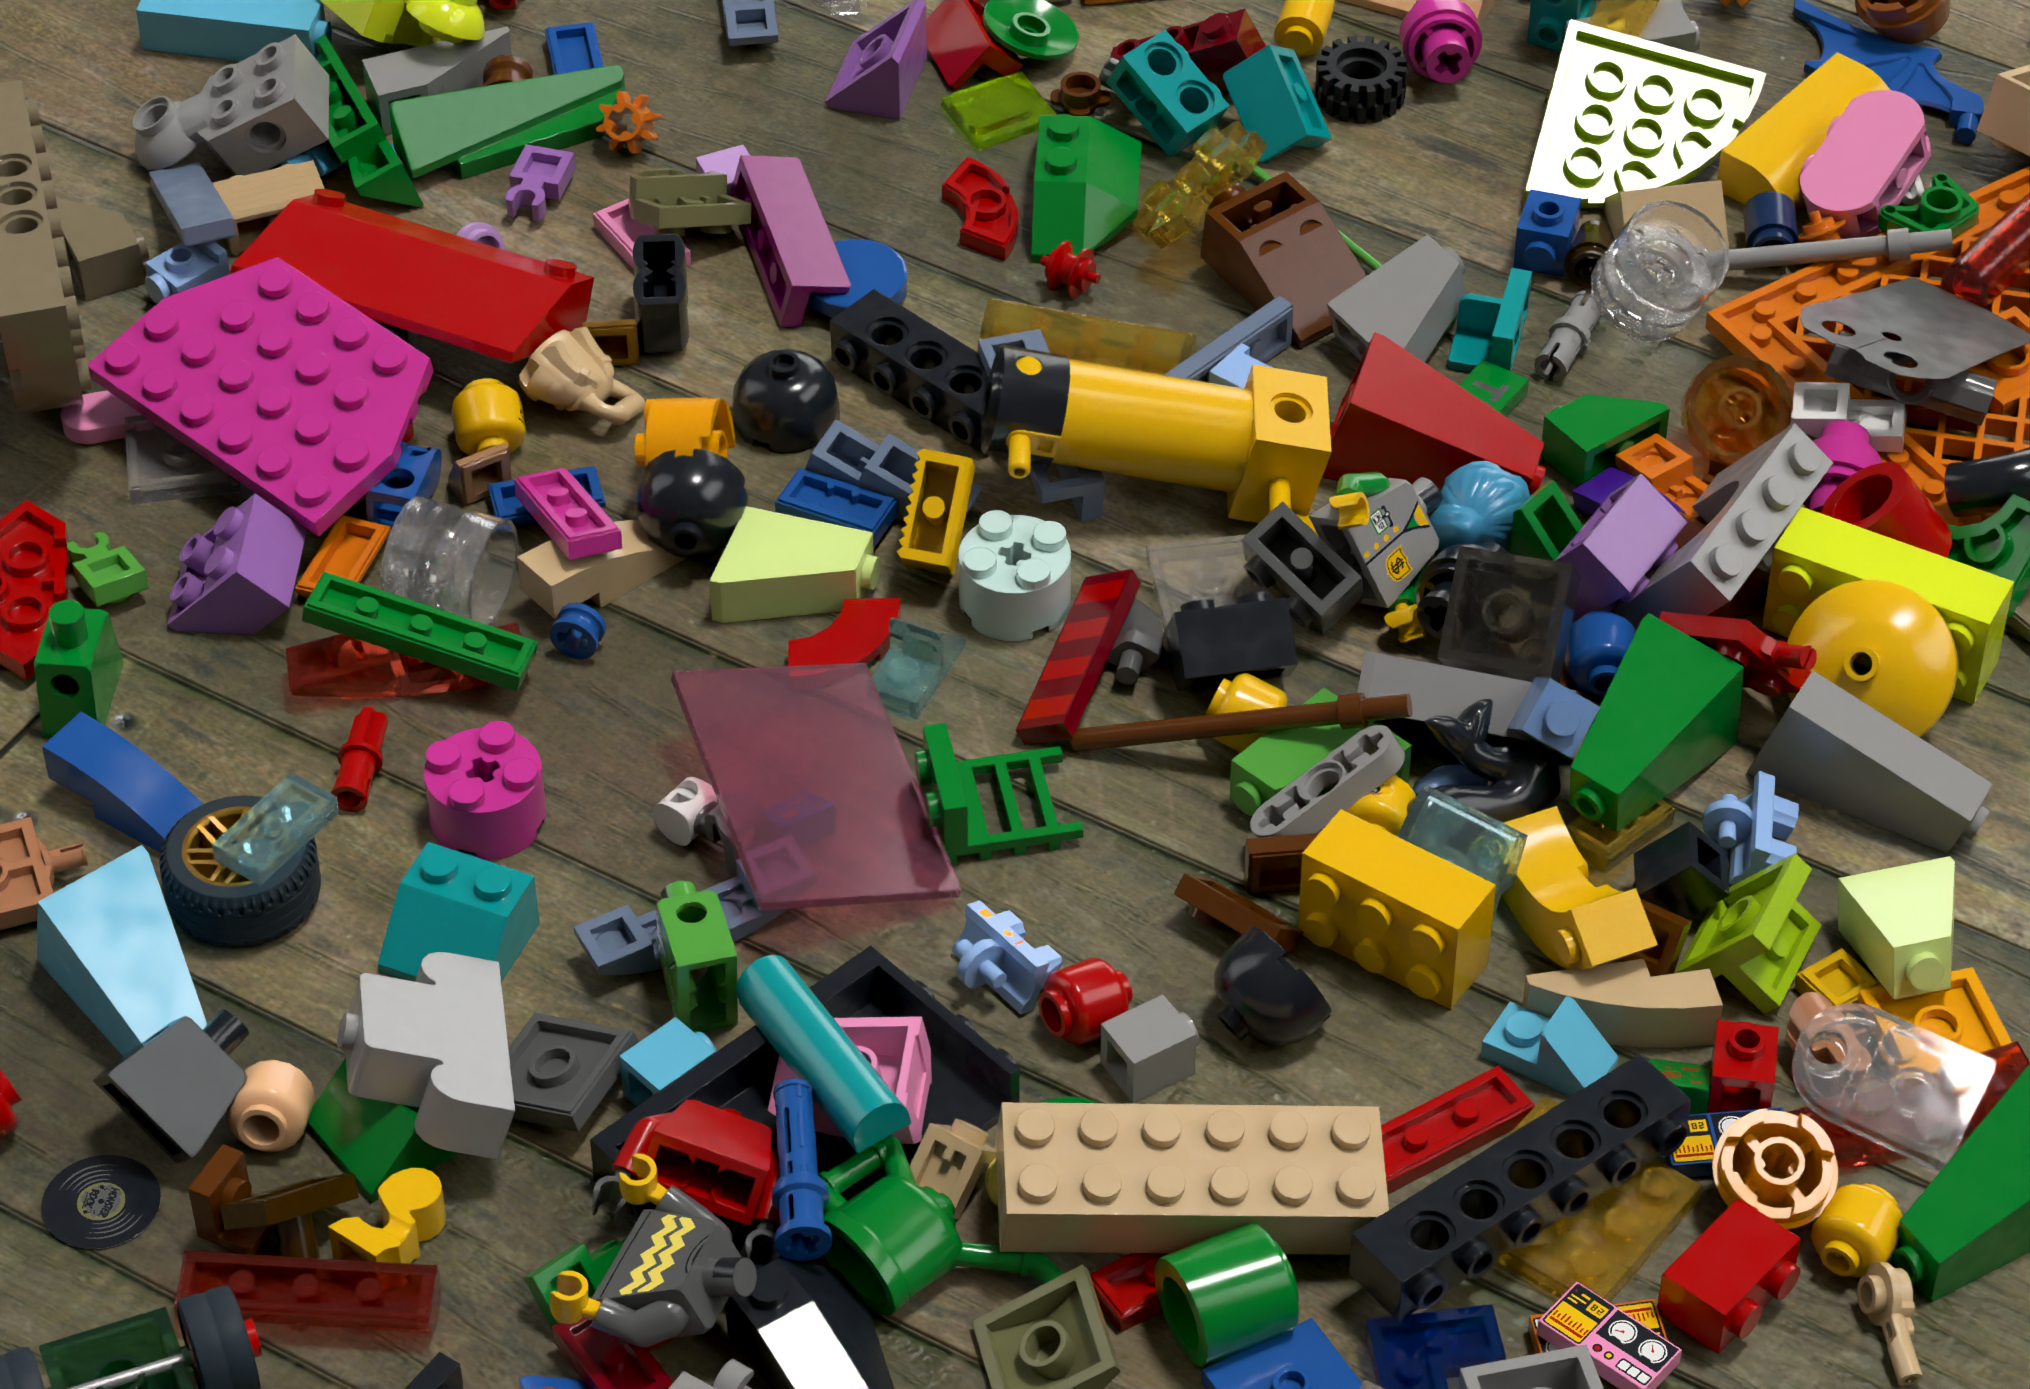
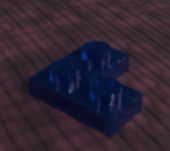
M1493 1304L1415 1313L1400 1322L1393 1316L1366 1319L1365 1338L1378 1389H1449L1446 1378L1459 1377L1460 1368L1506 1360Z

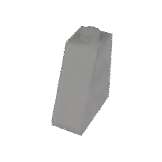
M1427 234L1326 303L1335 338L1361 361L1374 332L1384 335L1425 363L1458 312L1460 298L1466 294L1462 277L1466 270L1461 258L1452 248L1446 247L1443 249Z

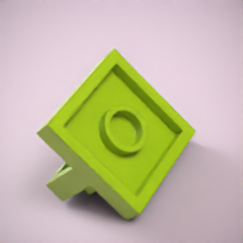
M1794 853L1729 887L1730 896L1709 908L1675 973L1710 969L1713 978L1723 974L1763 1014L1780 1007L1821 927V924L1796 901L1812 868Z

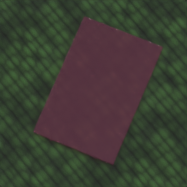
M866 663L673 671L671 677L672 685L760 911L958 898L960 896L962 888L936 827L930 828L928 825L925 801Z

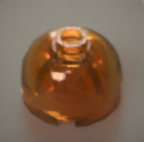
M1729 355L1710 362L1690 380L1681 401V425L1688 442L1701 456L1722 464H1733L1788 428L1790 414L1793 412L1792 396L1783 377L1770 364L1762 360L1754 361L1750 358L1741 357L1742 355Z

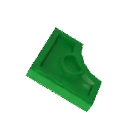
M2015 494L2008 499L2000 511L1980 523L1961 527L1947 524L1952 532L1953 543L1947 558L2014 581L2008 618L2012 617L2030 585V501Z

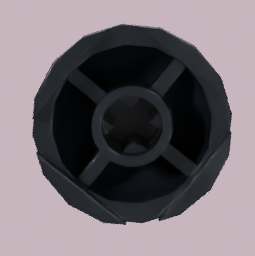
M782 349L772 350L756 356L745 365L734 385L732 406L735 430L745 442L754 446V439L769 444L770 452L785 454L803 452L814 448L835 419L840 420L839 399L835 379L818 358L807 352Z
M694 449L693 456L682 455L675 457L676 450L664 452L648 462L640 476L637 497L638 520L649 540L674 556L693 559L712 556L727 546L738 521L742 518L745 507L748 505V494L744 488L745 478L741 470L727 458L708 450Z
M1256 926L1250 927L1244 934L1240 935L1220 957L1214 972V989L1223 1008L1216 1015L1225 1028L1239 1041L1250 1035L1265 1046L1283 1047L1300 1042L1324 1024L1331 1016L1329 1015L1332 1013L1331 1008L1322 993L1300 967L1295 970L1282 957L1286 951Z

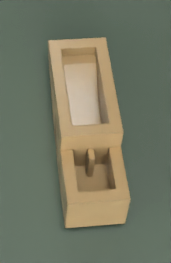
M624 520L614 522L621 530L623 549L569 560L555 542L550 540L518 556L517 561L520 589L555 619L562 607L569 603H582L590 599L599 608H602L686 558L674 556L651 542L639 520Z
M1644 959L1602 964L1581 971L1579 968L1526 975L1522 1006L1551 1019L1568 995L1577 1002L1608 1044L1637 1048H1684L1713 1045L1717 1020H1721L1723 1008L1710 969L1650 977Z

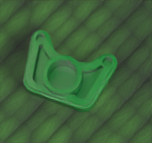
M1937 173L1931 177L1930 187L1922 193L1920 203L1913 206H1883L1879 210L1877 227L1886 233L1888 229L1908 228L1909 233L1951 229L1952 238L1977 224L1980 207L1947 174Z

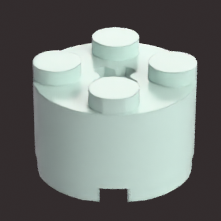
M1001 510L988 511L983 514L979 519V524L965 535L959 547V606L962 613L965 611L972 619V627L979 633L1003 641L1033 639V631L1048 625L1049 632L1059 627L1067 617L1071 604V549L1066 539L1064 526L1055 521H1044L1031 516L1009 515Z

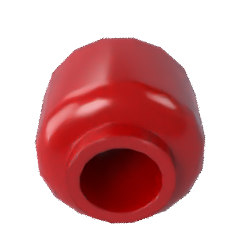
M1092 957L1052 972L1048 976L1043 992L1039 996V1012L1044 1025L1053 1036L1061 1037L1064 1041L1075 1046L1082 1045L1101 1038V1023L1129 1010V1004L1133 998L1132 988L1128 978L1122 971L1115 970L1107 961Z

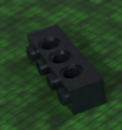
M875 289L830 320L831 359L839 367L854 373L873 385L880 393L894 398L913 410L920 418L929 420L953 435L960 443L969 445L983 454L981 451V414L985 387L989 376L977 351Z

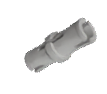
M1586 291L1577 292L1564 316L1557 318L1551 325L1548 332L1550 333L1549 340L1534 363L1535 370L1543 379L1548 380L1555 367H1558L1553 376V382L1562 381L1566 377L1568 369L1576 356L1583 354L1587 350L1591 342L1589 339L1591 331L1605 310L1604 302L1595 293L1591 292L1585 305L1581 306L1586 298Z

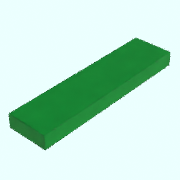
M323 572L303 607V622L516 692L536 656L538 641L327 572Z

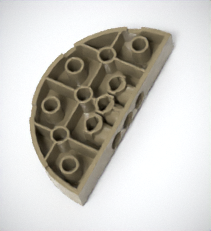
M22 79L0 83V332L18 415L84 404L82 391L93 390L36 98L25 99Z

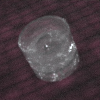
M1669 200L1648 203L1632 215L1620 231L1617 239L1609 245L1607 251L1597 261L1591 275L1593 298L1600 313L1610 324L1633 339L1649 342L1672 339L1689 325L1692 318L1700 311L1701 306L1711 298L1723 283L1729 269L1728 247L1720 230L1705 214L1693 207Z
M415 496L405 504L397 516L387 539L381 567V590L492 626L503 610L511 590L517 564V530L509 519L472 510L462 515L458 506L446 503L439 504L436 500Z

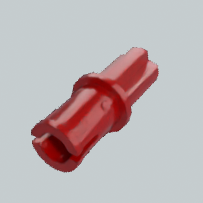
M364 707L361 709V713L355 716L348 742L340 747L337 754L340 768L331 790L330 798H333L332 802L335 806L345 811L356 812L366 807L373 777L383 766L384 760L380 751L388 726V718L385 713L376 712L373 707Z

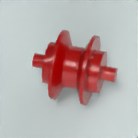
M1063 241L1049 256L1043 255L1040 261V265L1045 266L1048 289L1056 291L1062 284L1068 285V295L1073 299L1078 298L1083 291L1088 290L1092 283L1098 284L1101 279V275L1096 273L1093 250L1085 248L1079 255L1073 254V245L1070 241Z

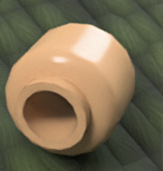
M266 1060L249 1066L245 1070L247 1075L245 1083L227 1109V1120L230 1130L239 1141L252 1149L264 1152L283 1151L295 1145L304 1134L315 1102L312 1083L303 1071L290 1063Z

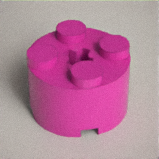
M491 721L481 728H473L456 733L445 740L436 741L428 747L424 767V780L432 833L441 846L455 851L461 849L476 852V857L483 860H498L517 854L533 843L538 837L537 829L542 821L545 823L547 814L541 759L533 744L523 736L515 733L511 724L504 721Z

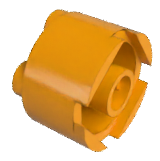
M712 397L647 399L644 406L646 433H637L634 443L637 466H647L648 462L660 454L676 450L675 457L682 455L693 456L694 449H703L728 459V448H735L734 426L728 403L725 400H720L721 398Z

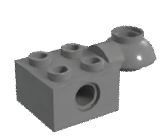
M296 34L279 43H270L257 54L237 64H228L219 69L216 74L209 77L202 91L184 101H171L166 96H157L145 102L137 110L132 121L133 128L136 130L134 144L138 161L147 170H160L183 161L193 153L200 142L204 141L235 176H245L266 171L329 140V74Z

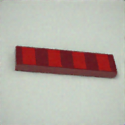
M1133 569L1085 577L1015 730L1024 745L1073 738L1141 585Z

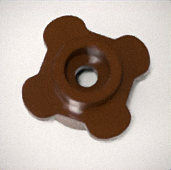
M1078 71L1063 77L1060 89L1051 92L1050 101L1053 105L1064 107L1067 113L1072 116H1090L1096 108L1108 106L1111 102V95L1108 91L1101 90V82L1097 76L1089 72Z

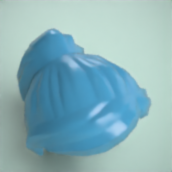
M1474 461L1449 474L1445 478V484L1440 491L1442 502L1427 515L1439 538V545L1435 554H1439L1445 548L1452 545H1476L1483 541L1494 542L1504 549L1508 547L1511 543L1513 513L1530 497L1527 483L1520 476L1504 471L1498 465L1489 461Z

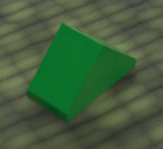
M1554 479L1543 484L1514 511L1510 555L1514 561L1516 573L1558 595L1553 562L1583 525Z

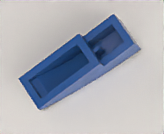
M83 712L78 713L42 746L49 779L92 801L97 819L158 852H161L164 839H166V835L171 831V828L176 825V822L182 819L185 814L190 813L191 810L203 804L171 773L141 749Z

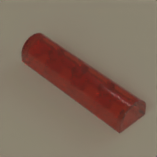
M2030 192L1944 269L1941 286L1986 308L2030 267Z
M184 1250L174 1311L178 1318L177 1301L184 1297L204 1293L219 1286H229L235 1295L243 1320L252 1318L254 1323L433 1334L439 1316L441 1282L437 1265Z

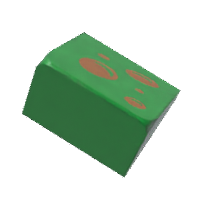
M1649 1058V1062L1691 1099L1689 1115L1705 1114L1707 1112L1711 1066Z

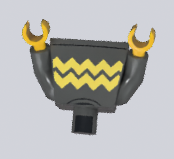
M634 1154L631 1157L632 1169L639 1177L644 1179L632 1180L620 1172L619 1186L622 1197L628 1203L634 1205H643L651 1201L657 1207L655 1210L644 1209L592 1298L588 1297L589 1284L582 1274L576 1271H563L557 1276L558 1292L552 1291L550 1293V1310L553 1317L560 1323L572 1324L586 1317L593 1320L591 1327L615 1337L619 1344H632L639 1348H648L669 1338L704 1334L710 1330L729 1297H746L754 1291L757 1273L754 1263L749 1258L741 1257L732 1243L730 1229L720 1219L674 1185L669 1190L657 1182V1166L654 1160L644 1154Z

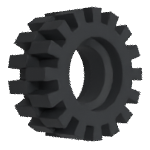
M1348 36L1346 44L1340 38L1332 41V48L1326 45L1321 50V55H1318L1315 83L1317 104L1320 108L1326 107V113L1331 117L1339 112L1340 120L1348 122L1350 117H1357V124H1366V117H1372L1374 123L1383 120V113L1389 118L1396 114V108L1401 109L1404 104L1407 78L1406 57H1401V50L1397 46L1389 49L1390 42L1384 39L1378 44H1374V37L1365 36V42H1358L1357 36Z

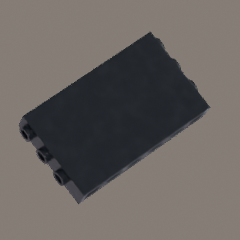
M871 945L810 987L811 991L833 1018L922 1017L931 1048L932 1084L929 1087L922 1126V1139L930 1123L952 1126L955 1119L968 1122L987 1132L998 1124L1002 1102L1020 1103V1068L1014 1058L1004 1049L993 1047L976 1032L974 1026L966 1017L960 1014H953L935 999L934 994L927 985L919 980L913 981ZM757 1025L744 1032L590 1139L594 1179L598 1181L603 1177L615 1175L612 1165L632 1128L640 1119L668 1112L672 1113L686 1100H697L720 1109H734L741 1113L743 1117L768 1126L772 1130L771 1149L778 1152L776 1116L768 1111L779 1053ZM815 1131L818 1174L823 1171L828 1172L857 1153L844 1137ZM921 1141L915 1144H901L909 1166ZM876 1169L840 1194L849 1201L883 1177H886L884 1169ZM651 1201L643 1205L630 1203L628 1218L636 1222L644 1209L655 1210L657 1205ZM713 1213L730 1229L732 1243L740 1253L748 1234L756 1230L757 1226L753 1223L748 1226ZM750 1253L749 1259L754 1263L756 1270L768 1264L762 1254ZM780 1255V1257H779V1258H781V1259L791 1260V1259H787V1258H785V1257H783V1256H781V1255Z

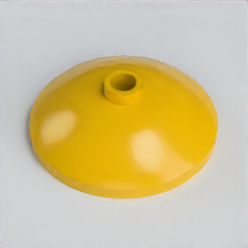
M1860 580L1842 584L1825 592L1815 599L1799 616L1787 641L1791 645L1812 646L1811 649L1814 648L1816 650V664L1809 671L1817 672L1919 738L1927 733L1941 718L1954 693L1958 674V659L1955 642L1946 621L1938 610L1924 597L1899 584L1881 580ZM1866 653L1872 659V668L1867 674L1858 675L1854 670V660L1858 655ZM1787 692L1792 703L1797 693Z

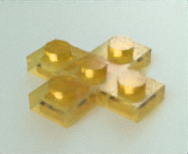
M1238 121L1221 131H1218L1216 128L1208 130L1194 144L1193 150L1196 154L1193 159L1179 170L1174 179L1167 183L1160 179L1144 192L1140 198L1144 205L1133 221V224L1145 237L1149 236L1161 249L1196 229L1215 196L1250 176L1267 144L1254 130L1249 133Z

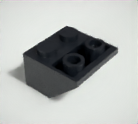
M1257 592L1238 597L1236 599L1237 604L1215 607L1214 600L1210 599L1182 604L1180 606L1181 611L1174 612L1163 632L1162 649L1178 691L1220 686L1224 677L1233 681L1240 673H1249L1261 680L1290 677L1298 665L1287 597L1271 599L1270 593Z

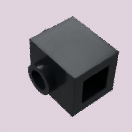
M1689 821L1634 853L1635 881L1633 889L1636 888L1639 897L1647 902L1689 919L1730 896L1727 851Z

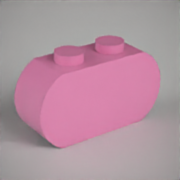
M1892 90L1871 91L1853 98L1842 115L1833 119L1828 128L1826 138L1817 152L1811 154L1805 160L1800 172V185L1808 216L1809 213L1819 210L1822 218L1832 216L1834 221L1845 219L1846 223L1838 230L1841 239L1869 237L1880 233L1881 230L1877 227L1879 210L1885 205L1898 206L1930 159L1931 146L1927 136L1924 115L1914 99L1906 94Z

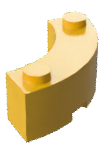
M1557 806L1492 826L1477 840L1479 846L1477 849V862L1482 875L1488 881L1494 880L1504 901L1524 932L1556 964L1566 969L1579 968L1580 971L1587 970L1658 945L1636 888L1624 892L1618 891L1608 884L1595 887L1588 881V864L1574 844Z

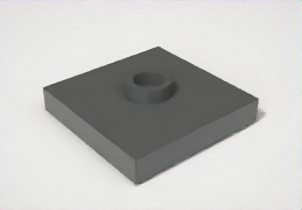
M534 1013L508 1048L515 1105L512 1119L579 1132L621 1074L619 1056L639 1043L635 1032Z

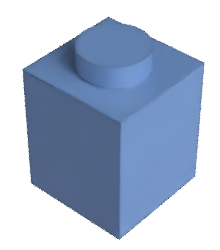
M1535 677L1507 728L1527 740L1539 744L1543 749L1558 757L1573 758L1600 706L1550 678Z

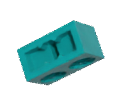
M1166 29L1123 55L1106 81L1169 158L1201 139L1203 133L1209 127L1217 125L1230 106L1222 97L1218 87L1204 76L1190 59L1186 49L1178 44Z

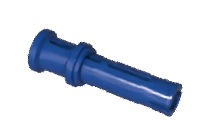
M799 1078L783 1080L773 1090L776 1107L780 1178L772 1188V1204L779 1211L780 1227L775 1232L774 1245L778 1254L795 1261H807L819 1258L828 1252L832 1246V1232L824 1223V1208L829 1201V1188L823 1179L818 1176L813 1105L814 1091L812 1086L809 1087L808 1081Z

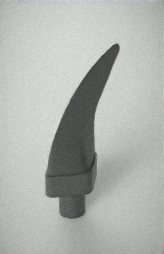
M1137 598L1133 600L1107 659L1108 662L1118 666L1116 670L1117 680L1127 685L1134 684L1138 680L1139 673L1159 660L1163 647V631L1158 618L1147 605Z

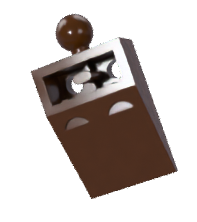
M1287 171L1247 191L1241 183L1234 179L1224 178L1214 182L1206 195V204L1209 210L1205 212L1200 257L1256 309L1259 310L1279 295L1292 303V341L1299 348L1332 332L1333 327L1326 303L1367 275L1321 202Z

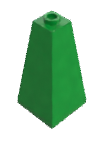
M1648 613L1641 620L1600 705V709L1571 765L1569 805L1576 808L1583 817L1591 821H1598L1611 830L1618 832L1730 750L1738 742L1744 667Z
M2030 1064L1899 1221V1244L1892 1255V1260L1896 1268H1902L1908 1273L1911 1283L1920 1290L1930 1303L2030 1252Z

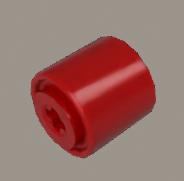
M1883 462L1874 464L1852 474L1837 486L1825 501L1821 514L1946 558L1953 544L1950 528L1909 474L1896 463Z

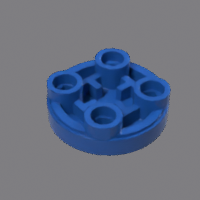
M866 239L834 242L851 283L848 293L811 292L807 307L834 318L873 289L900 304L907 296L906 264L895 250L876 241Z

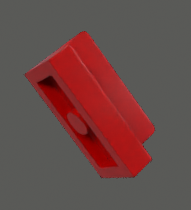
M943 0L926 19L927 48L948 85L956 90L960 89L983 63L1008 79H1011L1023 66L1015 52L1002 46L987 32L982 20L985 6L979 0Z

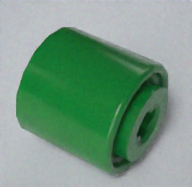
M1244 1224L1158 1258L1155 1264V1285L1165 1320L1176 1343L1195 1366H1207L1293 1331L1298 1323L1299 1293L1291 1265L1278 1243L1259 1224Z

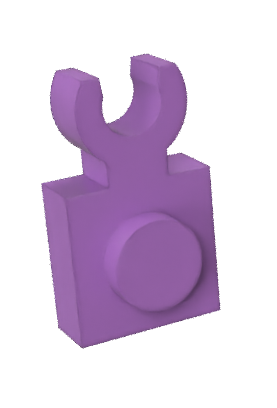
M526 144L509 176L510 189L506 193L507 215L514 217L520 207L532 206L533 221L539 222L546 215L545 198L560 200L576 169L575 153Z

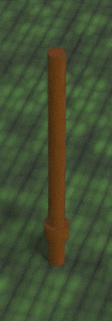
M1364 693L1339 695L1337 701L1077 728L1073 738H1071L1073 750L1078 752L1337 724L1340 725L1342 730L1365 728L1368 725V721L1411 717L1412 700L1409 693L1366 698Z

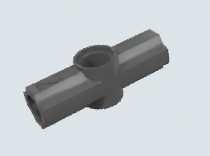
M1839 330L1838 335L1842 336L1855 335L1843 330ZM1838 344L1833 345L1824 373L1826 376L1894 397V399L1903 404H1916L1981 426L1989 410L1997 384L1995 379L1965 370L1948 379H1926L1919 389L1904 391L1895 383L1894 373L1864 360V357L1855 350ZM1889 352L1884 354L1888 361L1898 366L1910 363L1917 364L1915 360L1899 353Z

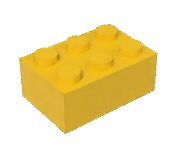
M1340 809L1302 853L1298 928L1304 931L1302 936L1308 938L1317 946L1328 948L1360 964L1367 971L1378 973L1410 989L1417 996L1430 999L1451 1010L1488 965L1496 884Z

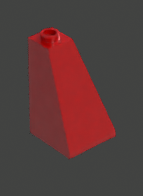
M1374 332L1336 413L1330 430L1331 455L1322 477L1338 481L1344 474L1379 472L1387 478L1407 480L1410 484L1424 477L1432 481L1441 491L1445 484V478L1453 471L1474 461H1489L1498 465L1504 471L1520 476L1527 483L1531 496L1539 489L1546 471L1545 467L1538 465L1544 442L1384 335Z

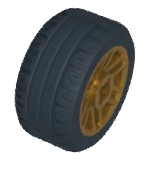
M238 795L202 804L176 822V825L166 835L160 852V874L166 904L171 916L183 931H186L188 935L204 943H210L213 946L244 948L262 945L279 939L303 923L305 918L310 915L311 910L314 909L315 903L318 900L321 887V873L314 835L305 819L298 812H295L293 808L288 807L284 803H279L277 800L261 796Z

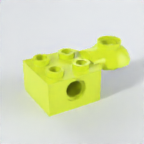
M320 0L360 35L382 43L408 44L420 47L441 42V40L460 43L464 39L480 40L484 38V20L481 10L477 5L478 0Z

